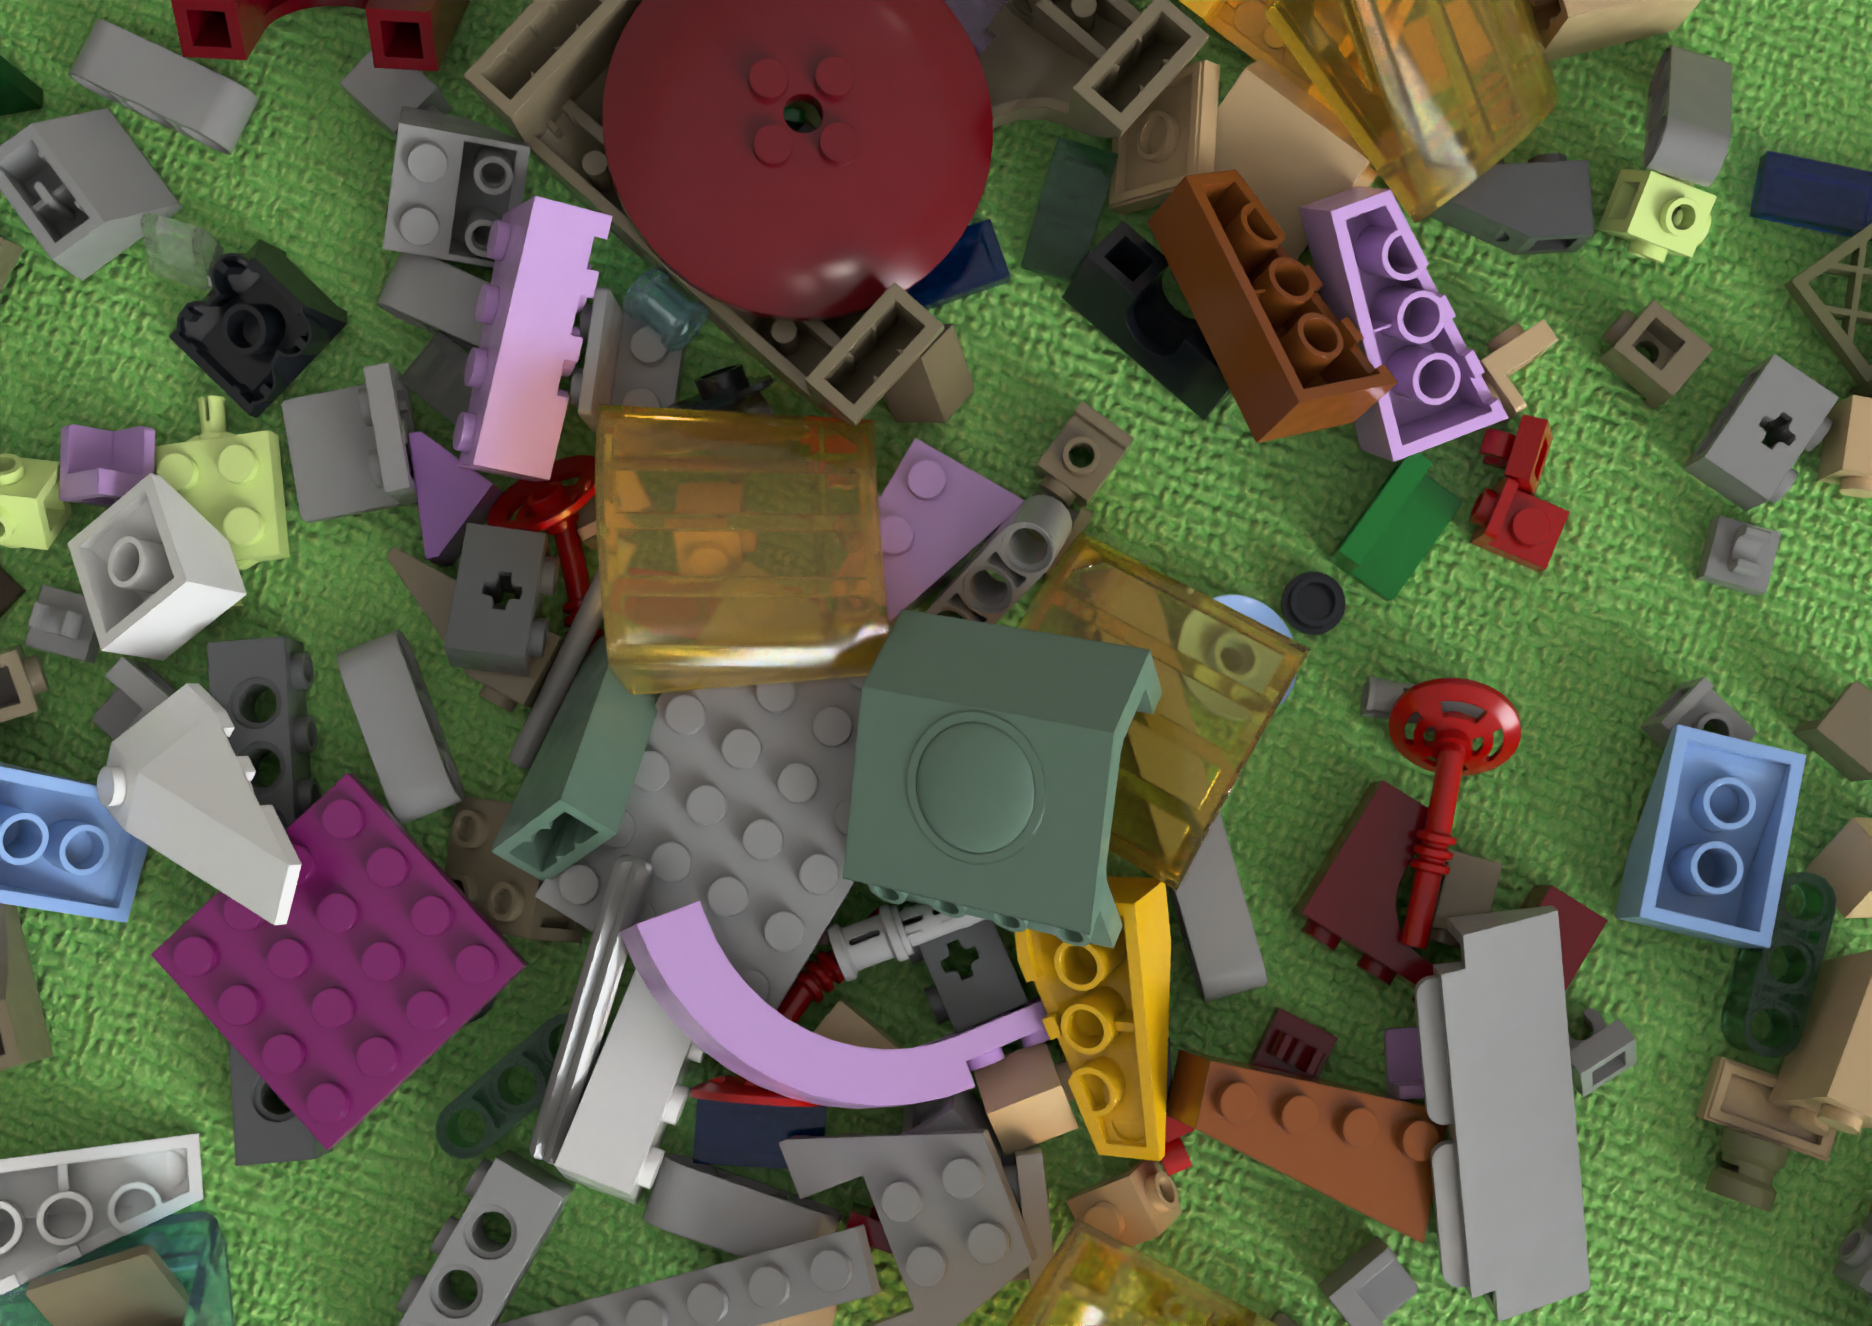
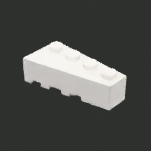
M637 969L634 971L554 1164L564 1178L636 1206L643 1188L650 1189L659 1171L665 1153L664 1150L659 1149L667 1124L675 1126L684 1108L690 1088L684 1086L683 1082L691 1061L701 1063L705 1052L679 1029L650 993Z

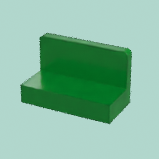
M1419 452L1399 460L1328 558V561L1384 601H1391L1397 596L1462 504L1460 498L1426 475L1433 462Z

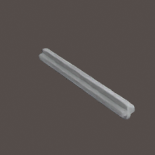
M622 854L620 858L614 861L530 1141L529 1151L531 1156L535 1159L544 1160L548 1164H555L590 1080L628 955V950L620 932L637 924L653 872L651 862L635 855Z

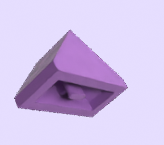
M423 432L408 433L425 557L439 567L452 566L461 555L467 523L484 525L492 505L504 492L475 470L458 467L460 459Z

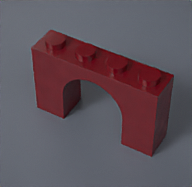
M171 0L183 57L247 61L265 29L280 17L313 7L348 6L365 9L374 68L438 72L470 0Z
M1381 780L1370 783L1292 912L1306 921L1301 931L1316 942L1332 951H1335L1338 944L1342 943L1361 955L1356 966L1388 986L1391 985L1396 977L1415 989L1420 979L1434 975V964L1422 958L1411 946L1401 943L1403 933L1396 913V896L1400 880L1411 859L1416 854L1413 851L1414 845L1422 843V840L1416 837L1417 830L1425 829L1428 808L1386 781ZM1534 885L1520 909L1553 905L1558 910L1564 987L1566 991L1608 920L1552 885Z

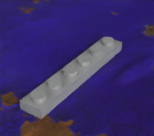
M863 1224L505 1321L495 1326H758L872 1296L881 1292Z

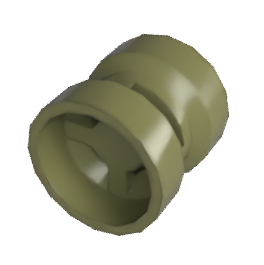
M1724 1127L1718 1144L1723 1153L1720 1166L1710 1171L1705 1189L1771 1212L1777 1194L1772 1182L1775 1173L1785 1167L1790 1149Z

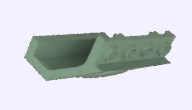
M902 609L862 685L843 879L868 884L870 891L875 896L889 903L902 904L905 901L929 905L941 914L953 918L970 915L991 920L1009 931L1022 932L1030 929L1055 935L1063 942L1074 946H1087L1091 943L1114 949L1123 924L1107 882V858L1120 755L1124 738L1135 712L1154 714L1163 693L1151 651L1149 649Z

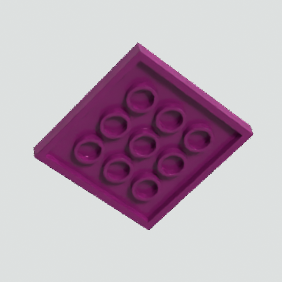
M353 773L344 775L285 830L302 864L287 924L273 925L219 891L151 954L326 1150L334 1148L529 965Z

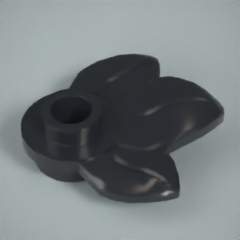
M735 364L712 371L694 380L699 394L674 403L651 416V423L659 425L685 418L689 428H699L712 424L749 402L748 396L770 387L773 382L772 376L746 377L742 364Z

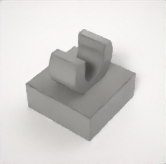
M1717 516L1711 519L1696 579L1754 596L1765 594L1781 532L1724 516Z
M42 585L38 601L34 602L27 625L30 628L24 645L95 664L100 645L84 595Z
M1587 1008L1583 1011L1584 1023L1593 1032L1591 1037L1579 1041L1569 1036L1573 1086L1582 1097L1590 1094L1637 1063L1635 1037L1620 1019L1606 1027L1602 1016L1592 1008Z

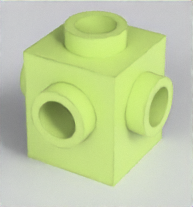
M1621 169L1598 230L1630 241L1627 249L1628 253L1652 262L1663 264L1667 254L1692 258L1696 247L1705 239L1710 229V212L1717 196L1695 188V183L1660 172Z
M7 453L0 454V545L9 548L23 547L42 550L50 548L72 515L70 502L59 500L60 462L21 458Z

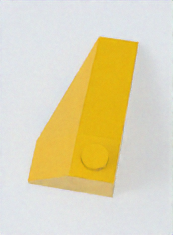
M1107 876V882L1123 924L1114 949L1091 943L1087 946H1074L1063 942L1055 935L1026 929L1022 932H1014L1017 960L1026 983L1034 982L1046 1010L1047 1016L1042 1021L1050 1040L1058 1039L1072 1075L1068 1080V1084L1098 1155L1161 1161L1165 1156L1171 934L1166 882L1164 878Z

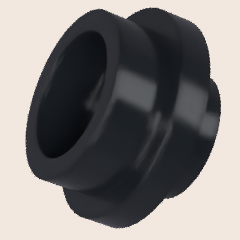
M1306 572L1296 576L1285 587L1281 596V611L1286 622L1295 631L1305 635H1321L1333 629L1342 619L1345 611V596L1337 581L1329 575L1321 572Z

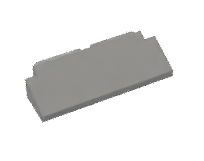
M1553 905L1447 918L1449 933L1461 945L1462 961L1434 964V975L1420 979L1414 989L1425 1110L1433 1122L1440 1125H1448L1449 1140L1437 1143L1432 1148L1430 1154L1441 1273L1449 1285L1458 1288L1465 1287L1471 1299L1483 1295L1498 1322L1590 1290L1558 910Z

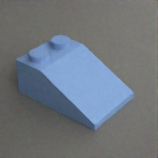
M1679 724L1673 725L1626 857L1615 918L1736 948H1770L1806 755Z
M0 762V903L127 923L148 845L126 832L100 803L97 794V784Z

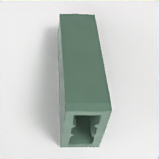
M626 617L590 646L493 843L492 853L544 882L545 878L552 880L618 833L658 712L655 703L667 685L677 654L675 649Z

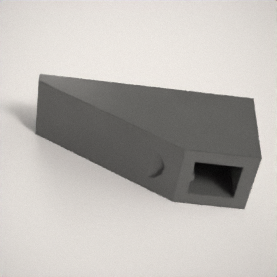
M1561 153L1542 154L1530 158L1528 163L1504 164V159L1498 156L1479 157L1468 161L1465 164L1466 166L1442 167L1441 161L1435 159L1416 160L1405 164L1403 169H1398L1386 189H1391L1397 203L1513 255L1577 252L1594 235L1589 161H1567V156Z

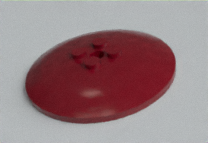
M643 0L623 29L611 58L603 97V140L612 183L625 213L649 249L673 273L691 287L734 309L761 317L780 320L817 321L841 318L869 310L894 282L905 291H908L945 259L963 235L974 216L983 194L991 162L993 116L990 94L978 55L962 24L944 0ZM793 102H807L817 109L821 124L817 129L809 133L796 132L785 122L783 115L785 108Z

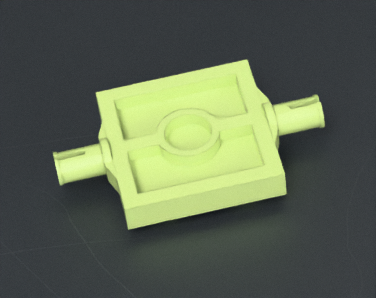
M210 395L206 398L203 396L197 398L201 434L185 442L155 446L154 474L160 475L229 541L239 572L261 561L290 558L279 435L270 430L244 434L227 432L225 397ZM240 599L237 603L231 606L228 610H233V608H243L244 604L242 603V599Z

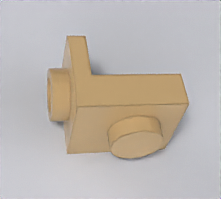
M1544 319L1526 331L1518 322L1486 344L1492 353L1480 361L1485 371L1481 375L1492 397L1500 400L1509 417L1500 421L1501 425L1512 420L1527 407L1525 400L1508 377L1543 355L1559 340Z
M1143 1159L1138 1161L1129 1171L1079 1190L1066 1201L1095 1260L1160 1236L1182 1213L1178 1202V1192L1172 1178L1162 1171L1158 1161Z

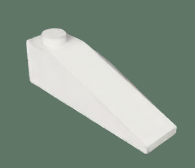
M186 683L111 742L107 765L100 770L97 778L99 801L120 826L132 836L271 924H287L302 864L273 805H260L254 794L250 781H252L256 770L249 756H236L227 737L231 736L235 727L227 711L199 683Z
M199 1133L0 1159V1295L204 1199Z

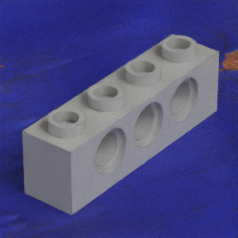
M510 1149L497 1156L493 1162L484 1158L465 1187L464 1193L472 1197L460 1220L454 1216L448 1218L430 1248V1251L439 1255L427 1277L418 1273L400 1298L396 1309L405 1313L398 1326H495L575 1188ZM486 1212H498L508 1219L511 1225L509 1242H495L486 1235L483 1227V1219ZM453 1270H463L473 1276L477 1284L476 1299L464 1300L453 1292L450 1286V1276Z

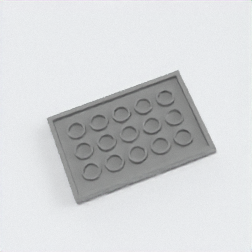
M744 561L655 703L658 712L618 833L552 880L545 878L535 897L593 932L614 861L620 858L622 854H631L651 862L653 872L637 924L700 901L712 932L729 962L743 980L767 1004L778 1010L855 881L843 879L861 690L884 644Z

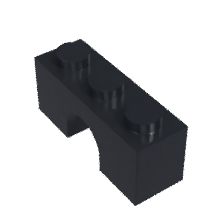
M1122 221L1085 257L1062 298L1201 419L1205 420L1230 394L1231 390L1196 319L1186 317L1178 312L1164 294L1162 277L1169 266L1165 256L1125 221Z

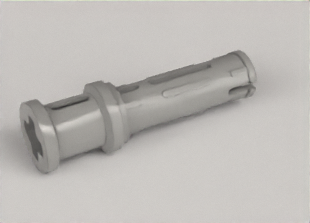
M888 903L879 907L878 915L843 928L835 923L827 927V932L841 972L846 982L857 979V974L860 970L892 958H896L899 962L908 960L909 955L915 954L914 946L970 927L986 919L970 915L953 918L941 914L929 905L918 903L899 910L896 904L890 906Z

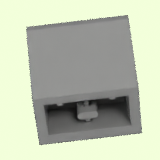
M402 106L398 124L383 249L493 268L495 260L487 257L489 233L496 219L502 221L503 214L522 204L530 144L465 117Z
M108 108L31 123L0 145L1 192L52 261L82 281L183 208Z

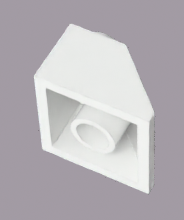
M149 473L68 542L101 651L164 661L247 595L229 541L160 475Z

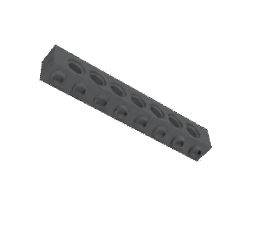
M285 636L207 643L209 692L227 711L235 727L231 736L227 737L236 756H249L256 770L252 781H250L254 794L260 805H273L286 830L321 798L319 783L316 778H311L310 753L316 751L318 741L315 719L311 714L307 715L306 689H311L314 681L311 656L308 651H303L302 642ZM271 689L276 696L277 707L274 714L268 720L260 722L255 714V702L262 692ZM273 752L280 761V774L275 782L265 786L259 778L258 767L263 757ZM229 1042L235 1165L311 1160L332 1152L333 1148L326 1150L297 1116L279 1101L277 1094Z

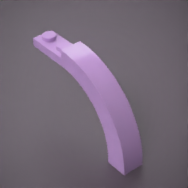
M700 901L640 922L620 932L632 962L652 996L674 1024L701 1050L728 1070L757 1086L812 1104L865 1109L910 1105L946 1098L974 1088L975 1084L970 1071L983 1068L1005 1058L1002 1046L1021 1039L1023 1047L1026 1048L1050 1039L1042 1021L1047 1016V1013L1039 996L957 1034L952 1032L913 1048L875 1049L849 1045L813 1033L787 1019L767 1004L743 980L727 959L712 932Z

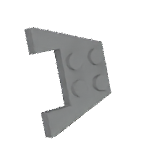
M988 1129L905 1131L902 1134L874 1135L845 1133L838 1136L810 1137V1135H794L779 1142L800 1199L860 1176L866 1182L913 1307L862 1326H957L1038 1257Z

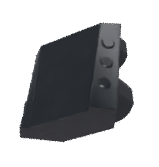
M261 239L247 253H228L220 257L212 268V290L201 301H193L185 305L177 317V326L169 334V338L248 415L258 418L348 324L347 310L338 307L286 257L287 252Z

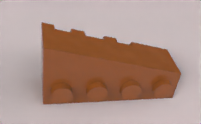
M1236 169L1186 175L1147 221L1256 443L1354 423L1398 383L1385 364L1375 369L1357 346L1364 337L1350 318L1347 316L1338 321L1319 296L1317 291L1324 284L1309 264L1304 266L1299 261L1291 258L1281 246L1286 234Z
M1179 1049L1166 1108L1167 1116L1424 1244L1433 1199L1430 1154L1432 1148L1437 1143L1445 1140L1447 1125L1437 1124L1430 1119L1425 1110V1103L1415 1099H1398L1388 1093Z

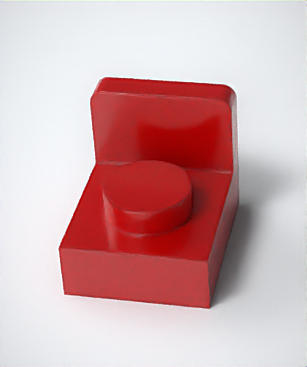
M1509 476L1495 484L1492 489L1484 487L1478 495L1469 516V522L1477 525L1470 543L1534 571L1541 572L1545 570L1570 511L1518 490L1520 481Z

